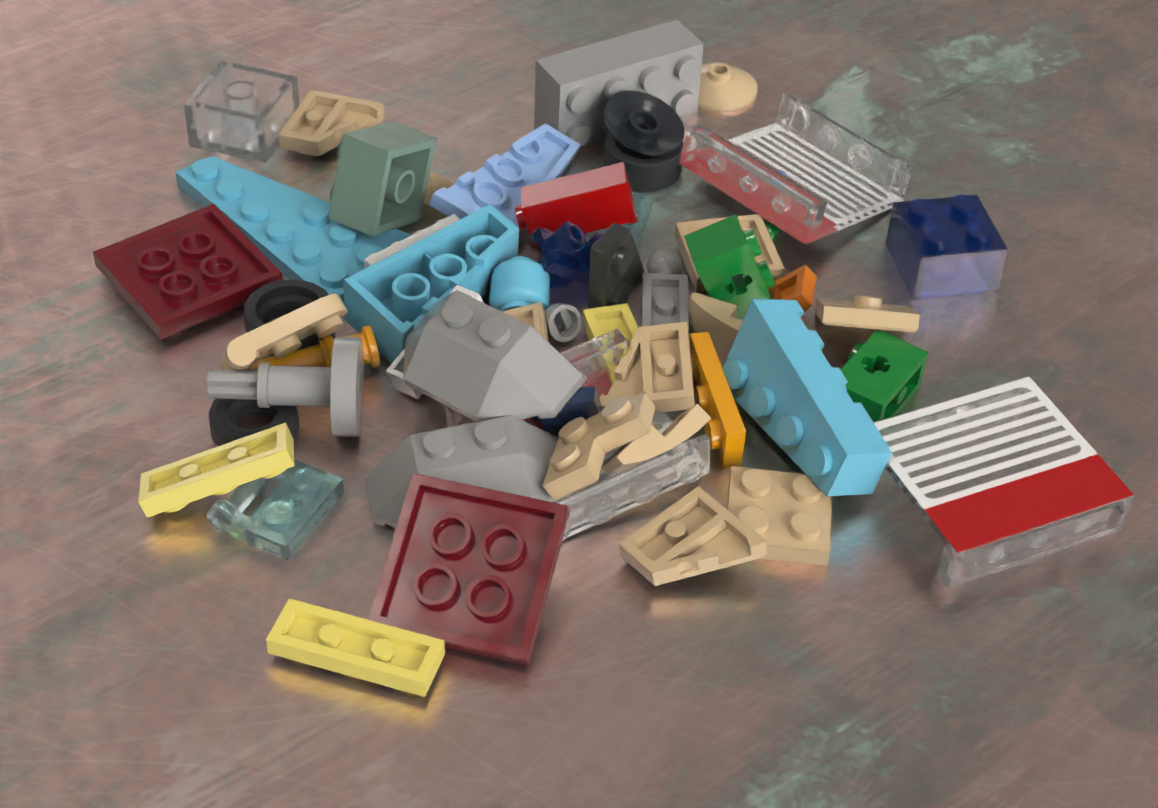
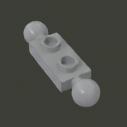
M662 248L656 250L647 261L648 273H643L641 327L687 322L689 332L688 275H681L683 269L682 260L671 249Z

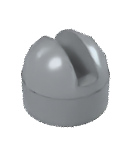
M556 303L544 310L547 333L550 338L567 342L578 335L582 326V318L575 307L564 303ZM554 317L556 318L558 324H559V325L561 326V328L563 329V330L560 331V332L558 331V329H557V327H556V324H555V322H554Z

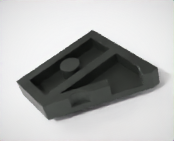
M613 223L591 247L588 309L627 303L631 292L642 281V275L645 271L632 233L627 227Z

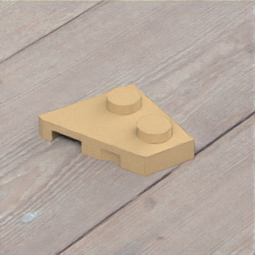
M311 89L278 134L279 146L282 149L296 151L304 155L320 156L340 145L344 133L372 127L385 119V104Z
M687 322L642 326L637 329L630 342V351L621 358L614 371L616 380L608 394H601L600 396L603 409L619 397L625 396L630 399L644 391L656 407L654 413L688 410L695 405Z
M697 486L619 543L621 557L654 586L753 561L768 554L766 540L700 486Z

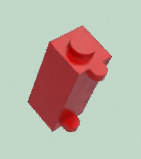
M624 162L521 187V204L515 206V214L520 231L528 230L532 245L536 248L545 246V243L552 242V240L533 235L537 230L569 238L609 228L613 223L618 225L638 223L634 198Z

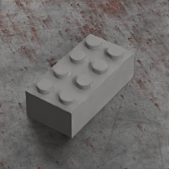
M677 19L537 59L535 63L534 130L546 123L581 144L580 148L605 141L609 129L604 120V108L613 95L623 91H639L653 95L668 104L679 117L697 112L704 43Z

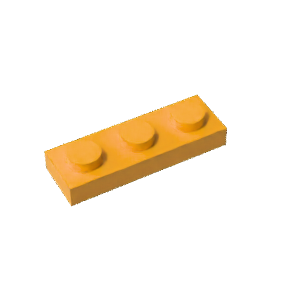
M709 332L691 333L689 342L695 405L698 404L711 417L705 424L707 446L709 450H716L722 469L731 468V466L741 467L746 436L744 424Z

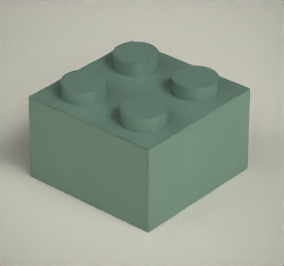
M394 121L344 133L337 151L339 162L335 182L330 191L331 206L328 218L370 236L421 220L437 138Z

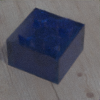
M957 195L955 197L893 202L885 244L913 300L998 291L1008 248L978 195Z

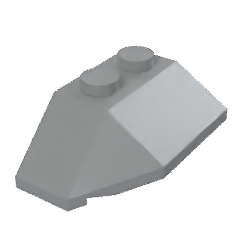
M458 290L436 302L405 339L403 379L406 385L476 422L509 415L520 420L539 416L540 419L555 418L585 382L583 375L532 326Z
M512 415L411 434L365 478L373 523L381 526L390 525L396 528L413 473L554 502L543 487V483L558 437Z

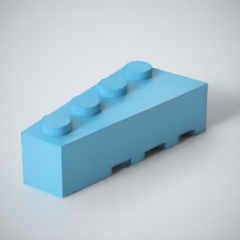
M489 204L344 279V305L347 308L344 320L357 332H361L363 326L370 325L378 352L392 364L405 348L407 335L434 304L448 296L456 285L479 293L482 300L490 293V277L494 268L501 262L516 257L518 254L520 229Z
M752 299L723 366L733 398L826 496L873 494L892 455L889 446L862 403H853L847 393V379L839 367H831L821 351L824 343L816 330H808L803 323L801 317L804 311L797 300Z

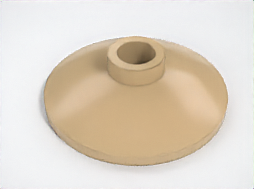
M725 63L702 64L698 108L714 112H729L742 109L755 100L757 83L749 73Z

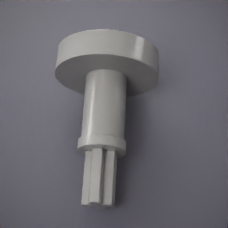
M335 337L331 367L274 366L271 363H259L258 371L210 369V372H208V399L257 400L259 408H270V405L330 407L333 437L360 436L364 391L362 338Z

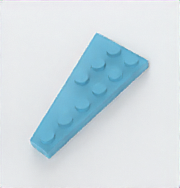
M214 156L198 160L192 165L176 171L177 186L203 208L215 204L287 279L313 282L325 289L329 295L337 293L343 303L344 279L363 270L365 258L372 253H377L391 246L396 241H401L411 236V234L399 229H393L375 236L367 235L329 219L330 202Z

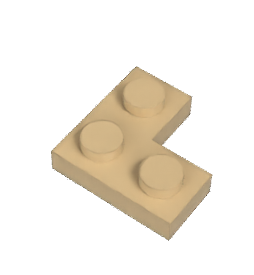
M645 391L630 399L625 396L619 397L610 402L601 413L586 420L583 417L576 418L560 430L543 483V487L553 501L597 482L606 453L650 432L656 407Z

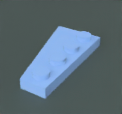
M545 123L514 142L509 151L501 156L495 154L487 159L484 166L473 173L468 171L458 177L453 186L448 189L442 187L434 192L429 205L448 217L455 214L459 219H462L491 204L519 228L515 206L521 204V187L559 178L575 158L581 144Z

